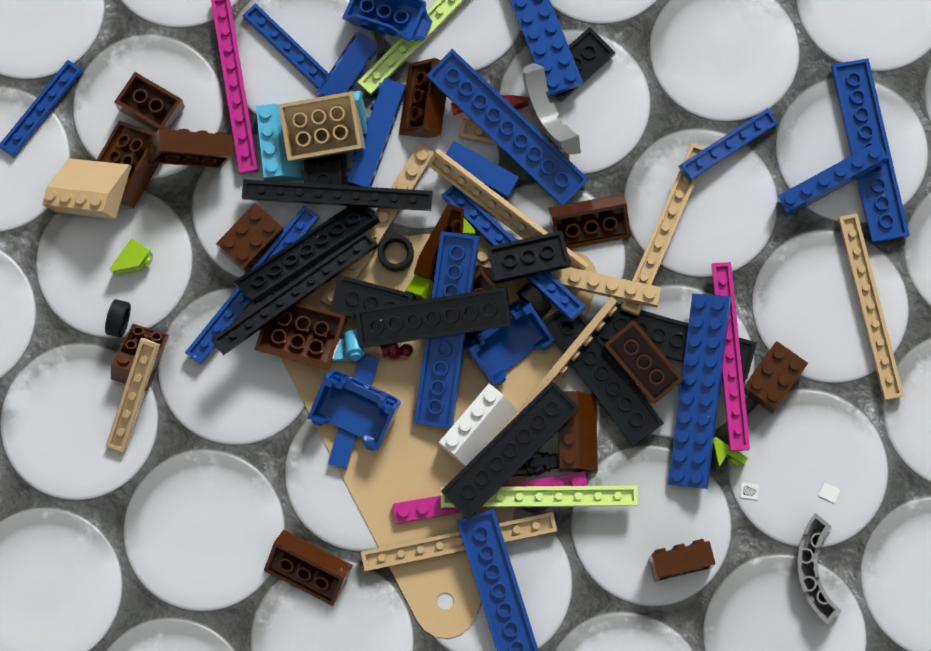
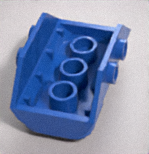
M350 0L342 17L343 20L349 21L354 26L377 31L382 35L389 34L407 41L425 40L432 25V20L426 11L427 3L423 0Z

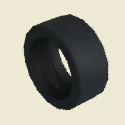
M399 234L388 235L382 239L378 247L380 263L385 269L392 272H400L407 269L414 258L413 245L410 240ZM395 242L403 244L407 249V257L398 264L389 262L385 257V249L389 244Z
M529 282L517 292L520 299L531 303L540 318L552 309L548 300Z
M118 299L113 300L105 322V333L107 335L119 338L124 335L131 311V304L129 302Z

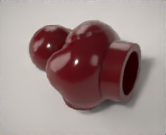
M395 343L382 345L381 351L383 358L389 357L391 360H397L401 355L407 359L413 353V348L410 344H403L399 348V344Z

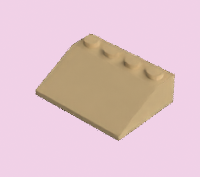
M353 91L278 104L288 161L295 162L366 149Z
M69 158L47 186L42 205L57 213L116 219L131 165Z

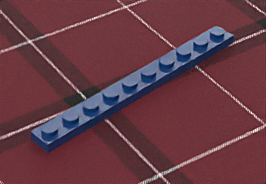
M454 185L442 194V199L445 202L464 209V218L490 245L494 246L516 241L475 201ZM550 272L525 277L571 322L586 310V306Z
M304 205L253 268L307 234L318 221L319 216ZM236 288L185 351V354L201 365L216 347L211 338L237 321L251 304V301Z

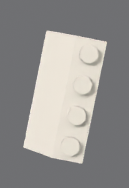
M489 383L439 441V446L465 467L494 439L517 409L501 392Z

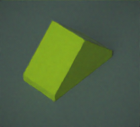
M415 275L405 291L413 294L419 300L432 298L434 282Z

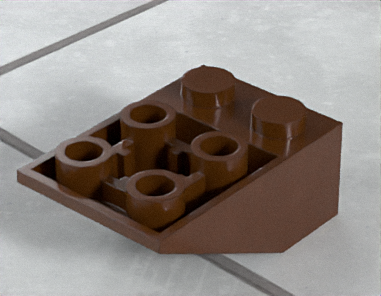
M132 324L111 364V380L126 384L140 339L145 338L160 344L146 387L147 391L155 376L169 334Z

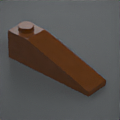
M447 204L419 255L414 271L415 275L434 280L441 231L461 234L463 232L464 209Z

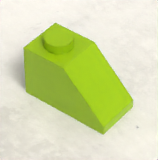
M131 238L110 267V271L115 276L142 271L144 267H148L152 262L153 254L149 249Z

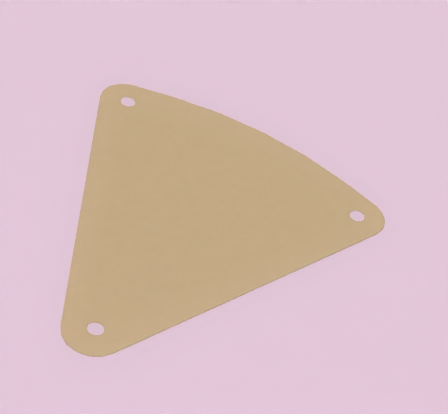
M431 234L405 236L413 245L414 258L411 265L400 272H392L382 266L379 261L377 247L357 280L406 292V288L415 276L414 271L419 255ZM475 234V236H480L479 247L487 249V247L492 246L480 234ZM391 243L385 249V257L391 263H401L407 257V249L401 243ZM570 249L589 264L585 271L597 273L595 265L586 255L577 250ZM476 267L475 273H476L478 270H480L481 268H477V267ZM483 269L494 280L492 271ZM521 278L497 285L500 288L507 287L509 305H511L515 301L520 300L517 292L529 281L526 278ZM294 280L290 281L289 283H287L286 285H284L283 287H281L279 290L275 291V292L272 293L271 295H274L275 293H277L278 291H280L281 289H283L285 286H287L288 284H290V283L293 282ZM332 280L299 303L330 311L331 307L322 303L320 299ZM567 288L586 306V310L582 312V315L586 318L594 294ZM269 295L268 297H266L265 299H263V300L260 301L259 303L255 304V307H257V306L260 305L262 302H264L265 300H267L268 298H270L271 295ZM413 296V298H412V301H417V300H419V299H417V298L414 297V296ZM549 300L548 302L551 304L552 309L541 318L542 321L559 310ZM346 317L347 322L341 339H344V334L347 331L358 330L356 319ZM426 339L398 343L399 348L403 344H410L412 346L413 353L407 359L402 355L397 360H391L389 357L383 358L381 346L364 348L366 355L380 359L372 386L397 397L402 403L378 451L367 449L362 442L363 438L357 436L348 468L337 467L379 548L459 532L456 520L465 518L462 513L398 524L395 522L394 503L441 496V487H445L464 468L461 463L439 446V441L450 430L449 428L414 423ZM554 342L545 351L536 349L506 371V380L502 384L493 386L517 410L562 357L563 353ZM465 350L463 353L454 424L490 383ZM281 358L309 413L324 377L331 370H337L354 377L358 360L332 362L328 371ZM565 373L563 376L558 375L554 380L559 388ZM331 423L323 424L322 426L316 425L331 454L339 427ZM527 476L511 477L504 485L526 481ZM516 507L480 509L475 514L494 509L498 523L512 520ZM466 551L389 566L416 620L426 632L435 637L451 638L461 635L470 628L481 605V598ZM442 593L452 595L454 604L450 609L444 610L438 606L437 598Z

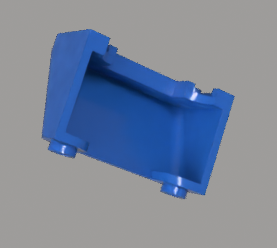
M522 299L510 305L512 326L476 331L465 339L464 350L493 386L502 384L506 380V371L535 349L545 351L555 341L531 303Z
M331 370L324 377L307 418L312 420V423L322 426L323 424L331 423L363 438L362 442L367 449L378 451L402 401L343 372Z

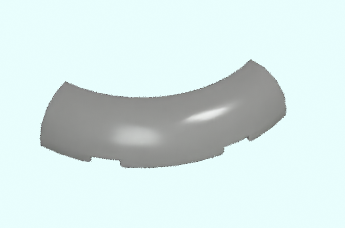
M536 63L525 66L522 71L525 89L531 108L540 126L551 141L564 152L571 155L581 153L579 135L573 132L566 124L562 125L554 103H551L546 94L549 89L544 67Z
M815 513L807 524L800 542L798 573L807 601L816 614L829 625L841 610L828 597L822 586L818 563L823 541L831 530V525Z

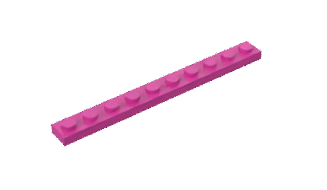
M211 0L239 173L242 175L259 172L230 0Z
M731 262L712 263L714 295L731 297L722 370L729 451H749L750 442Z
M585 471L511 483L502 487L588 485ZM441 496L393 504L396 524L461 513L457 508H441Z

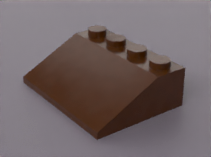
M122 121L117 123L96 161L131 165L120 204L135 208L160 164L148 163V140L156 132Z
M298 303L260 330L255 350L329 371L345 329L346 315Z

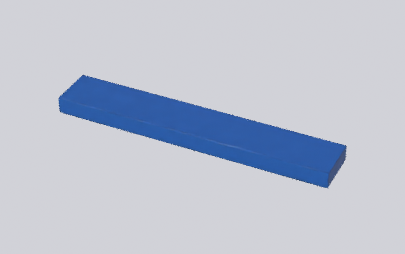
M255 3L242 15L243 18L318 89L328 75V72Z
M67 60L2 140L0 149L15 158L82 75L83 70Z
M767 108L678 167L690 182L775 127L778 121Z
M364 354L358 360L354 378L372 386L380 359ZM338 428L328 464L347 469L357 435Z

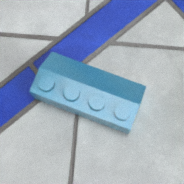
M278 104L256 106L264 180L281 182L303 180L301 161L290 162L287 160Z

